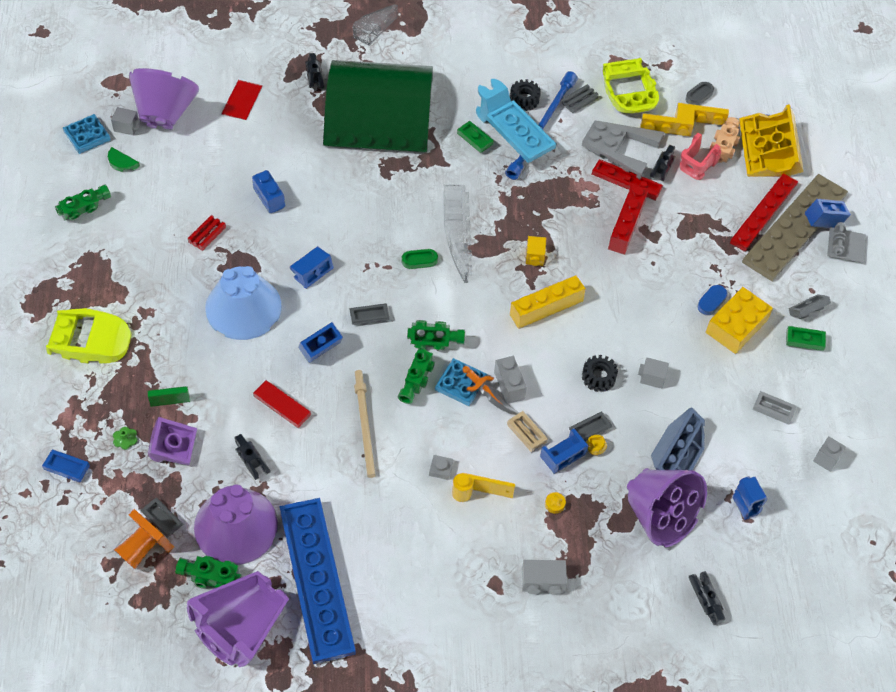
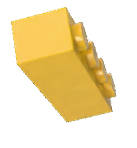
M577 275L511 302L510 316L518 329L583 302L586 288Z

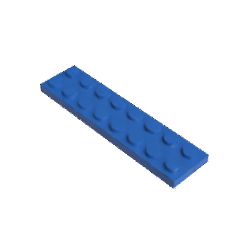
M320 498L279 506L313 664L356 655Z

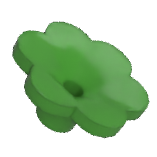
M122 427L119 431H115L113 433L114 446L127 450L130 446L137 443L136 430Z

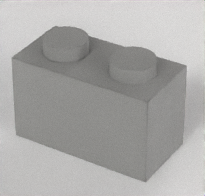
M514 355L495 360L494 374L505 402L509 404L524 400L527 387Z
M523 560L522 592H528L529 594L549 592L554 595L565 592L567 585L566 560Z

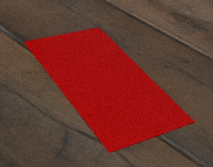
M238 80L221 114L247 120L263 85Z

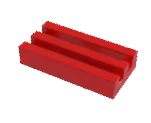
M210 215L188 237V243L203 251L226 228V224L224 222L221 223L218 218L214 219V216Z

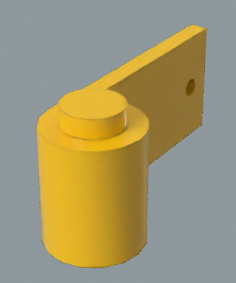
M460 473L453 479L452 496L458 502H466L471 498L473 490L513 498L515 484Z

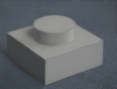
M433 455L429 476L449 480L453 459Z

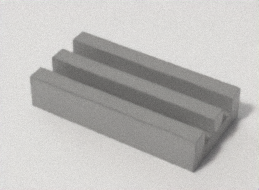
M760 391L752 410L789 425L797 406Z

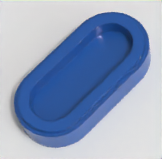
M721 285L710 287L698 302L697 308L699 312L704 315H712L726 300L727 290Z

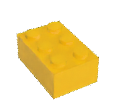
M742 287L710 319L705 333L734 354H737L768 321L773 307Z

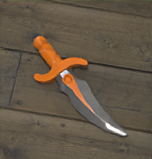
M468 366L463 367V372L467 373L466 375L475 383V386L467 387V391L474 392L479 389L481 394L486 396L489 402L500 410L509 414H519L518 411L500 397L494 388L489 387L485 383L486 381H493V377L484 376L480 378Z

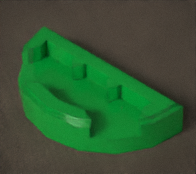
M113 147L108 151L107 157L110 166L117 171L135 170L140 166L138 161Z

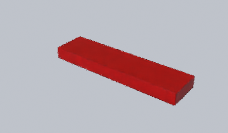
M601 159L598 160L591 174L628 190L631 184L649 189L647 198L656 201L663 188L662 184L645 177L639 179L637 174L633 172L628 173L622 168Z

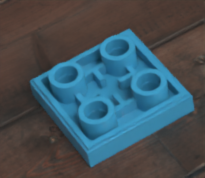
M95 114L63 127L64 133L78 154L111 140L110 135Z
M453 358L435 386V391L470 406L479 389L474 392L467 391V387H473L475 383L466 375L467 373L463 372V367L468 366L480 378L487 376V374Z

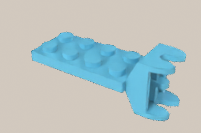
M491 79L493 90H489L482 85L478 86L481 107L477 106L476 108L477 116L483 123L488 121L527 163L556 148V143L514 100H510L508 88L501 81Z

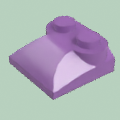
M158 417L152 431L148 456L155 462L165 460L189 465L197 428Z

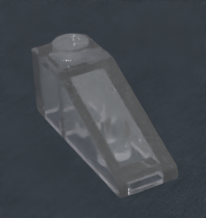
M394 4L362 16L353 24V38L370 46L397 18L398 5Z

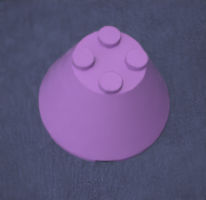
M138 68L134 69L133 73H129L139 120L146 122V126L151 128L162 126L165 129L172 130L175 123L199 92V86L195 82L181 76V79L173 77L171 72Z
M645 468L635 479L630 480L627 484L629 504L649 540L656 546H664L665 548L679 543L692 531L699 520L696 518L700 508L704 509L707 499L706 481L701 474L693 470H650Z
M237 484L220 489L206 500L199 509L194 522L195 538L202 552L217 561H231L236 565L252 562L265 554L273 544L278 530L276 511L270 501L262 494Z

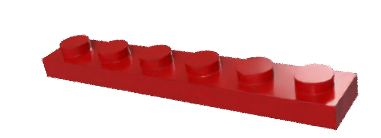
M783 173L731 238L730 244L746 252L795 189L798 181Z

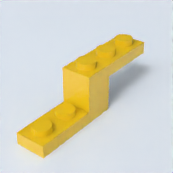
M678 103L675 117L643 113L640 128L691 137L694 122L723 125L727 121L729 109Z

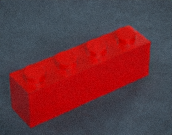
M631 184L611 234L608 250L626 254L645 205L649 189Z

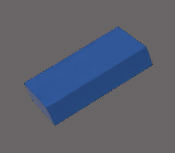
M52 449L42 467L46 471L80 483L90 465L87 461Z

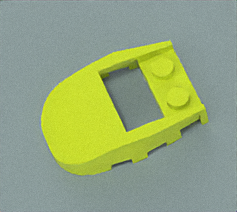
M641 58L603 64L605 90L613 106L619 112L639 113L655 109L658 104L659 94L656 91L655 79L651 78L647 67L643 68ZM640 75L645 91L620 95L614 94L610 80Z
M87 308L58 310L48 345H46V351L49 355L52 352L59 353L64 359L80 360V363L88 364L89 361H99V364L112 363L120 360L127 353L131 340V331L123 319L113 314ZM93 317L94 321L86 347L70 346L78 319Z

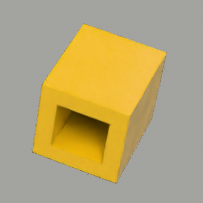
M528 236L525 264L544 266L546 237Z

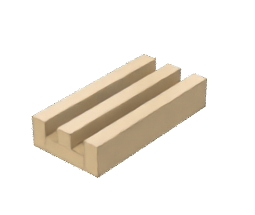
M523 411L507 421L508 427L531 453L535 451V448L541 447V444L547 443L548 438ZM520 418H521V419L523 420V422L531 429V431L539 438V440H537V439L530 433L529 429L522 424V422L519 420Z

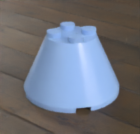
M250 266L234 267L225 270L223 276L209 294L205 307L206 316L212 328L224 334L225 337L236 340L253 339L267 333L270 327L278 321L282 308L279 293L274 286L257 274Z

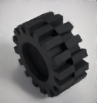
M523 79L520 82L516 81L510 89V100H514L521 108H525V111H528V108L533 110V107L536 108L537 104L539 105L540 87H538L537 83L534 84L532 80L531 82H528V79L523 82ZM526 93V94H529L530 96L525 97V96H521L520 94Z
M594 355L592 359L589 357L587 362L585 361L582 371L584 385H588L590 390L594 387L595 392L600 389V392H604L605 388L607 391L610 390V387L614 386L618 374L617 364H613V359L608 361L609 357L605 356L604 359L602 355H599L598 358ZM601 369L607 373V376L603 378L597 377L593 374V370Z

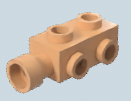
M734 117L728 118L726 123L722 125L721 130L717 129L714 136L716 142L711 143L709 152L715 144L721 147V156L718 163H727L728 158L732 159L735 152L733 146L737 147L740 137L737 135L740 122Z

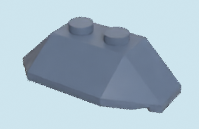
M692 407L668 425L652 452L651 458L656 470H693L704 450L705 434L703 426H705V420Z

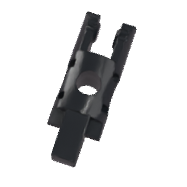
M309 53L308 61H305L309 88H313L314 83L318 82L319 88L322 89L324 82L320 62L317 61L316 53Z
M669 145L666 151L661 152L650 173V177L654 178L659 173L661 174L660 181L665 180L676 158L673 155L675 146Z
M242 434L235 436V443L238 446L235 450L255 480L259 479V474L255 470L259 466L265 474L270 473L271 470L251 441L247 442Z
M703 571L700 573V580L696 574L689 575L690 583L705 614L709 616L713 625L721 624L725 620L723 607L707 572Z

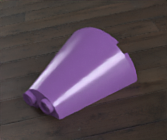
M259 571L190 598L187 601L188 617L191 622H195L197 629L194 631L200 640L217 658L231 666L236 663L239 667H244L251 662L289 600L284 591L273 589L271 587V580Z

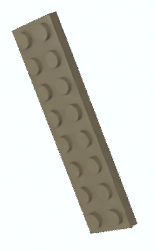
M818 173L743 258L742 263L773 282L819 228L810 225L805 211L816 199L842 201L847 196L848 191Z

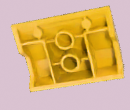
M790 104L786 105L782 112L767 116L762 113H756L739 118L748 177H780L783 173L790 176L804 172L795 115Z

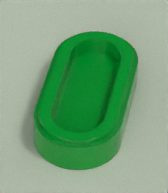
M433 249L411 250L404 252L402 255V265L407 269L433 267L438 262V254Z

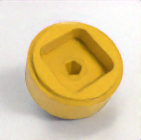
M592 435L586 442L588 444L587 449L592 455H600L607 449V443L601 435Z
M552 492L547 495L545 507L550 513L558 514L565 508L566 500L562 494Z

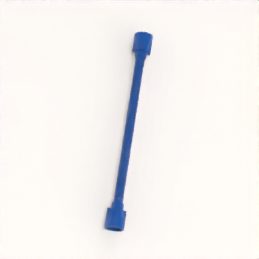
M566 72L560 82L561 88L538 124L542 130L566 91L573 88L578 80V76L574 72ZM521 155L513 163L511 162L505 171L506 176L512 180L518 179L524 168V159Z

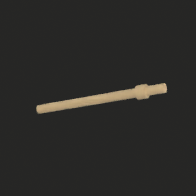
M356 370V384L354 388L355 394L358 397L367 477L373 478L375 477L365 397L367 390L366 384L363 381L362 370Z

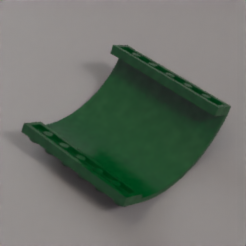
M332 60L326 90L323 146L427 152L433 66Z

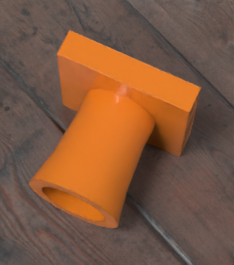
M133 509L129 516L139 528L122 544L113 549L136 570L142 559L156 543L168 553L171 552L174 546L158 529Z

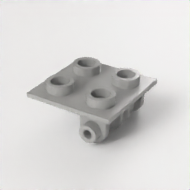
M839 222L835 228L830 227L827 256L864 263L866 234L847 231L843 222Z

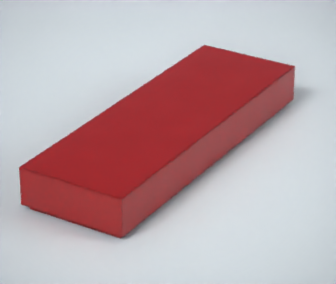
M267 380L253 392L255 398L297 428L311 416V411Z

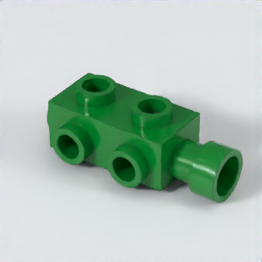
M106 184L99 186L97 190H93V188L83 190L79 194L68 196L64 200L59 201L58 205L55 206V210L59 216L62 215L64 221L68 219L74 220L83 213L94 212L98 208L99 200L111 198V193Z
M416 320V323L412 322V327L407 330V339H411L410 344H414L415 348L423 349L426 348V345L433 346V349L444 350L445 347H449V342H457L459 345H464L465 330L450 331V325H446V322L443 321L429 324L425 320ZM424 330L425 333L419 335L417 331ZM437 331H442L444 333L443 336H438L436 334Z
M418 349L415 353L405 378L404 388L398 394V399L401 402L411 404L415 397L414 393L420 394L421 389L426 388L428 372L432 373L435 362L432 361L433 353L425 349Z
M197 556L195 563L180 557L175 573L178 575H191V581L199 588H206L207 586L217 588L242 577V574H239V567L231 561H217L210 556Z

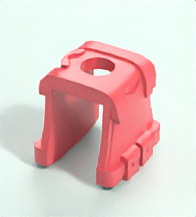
M700 133L693 137L689 148L682 151V160L680 162L681 171L696 180H701L705 176V172L711 166L714 167L718 163L721 156V147L715 144L701 163L693 159L700 150L702 134Z

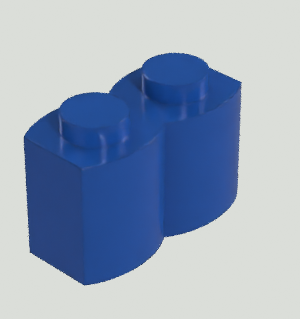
M755 476L742 478L733 495V500L744 520L757 516L768 499Z

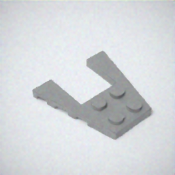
M595 120L584 137L582 146L599 156L601 154L606 156L609 162L618 163L623 166V170L628 173L632 171L637 174V178L641 179L646 170L647 163L617 153V150L625 137L658 148L665 132Z

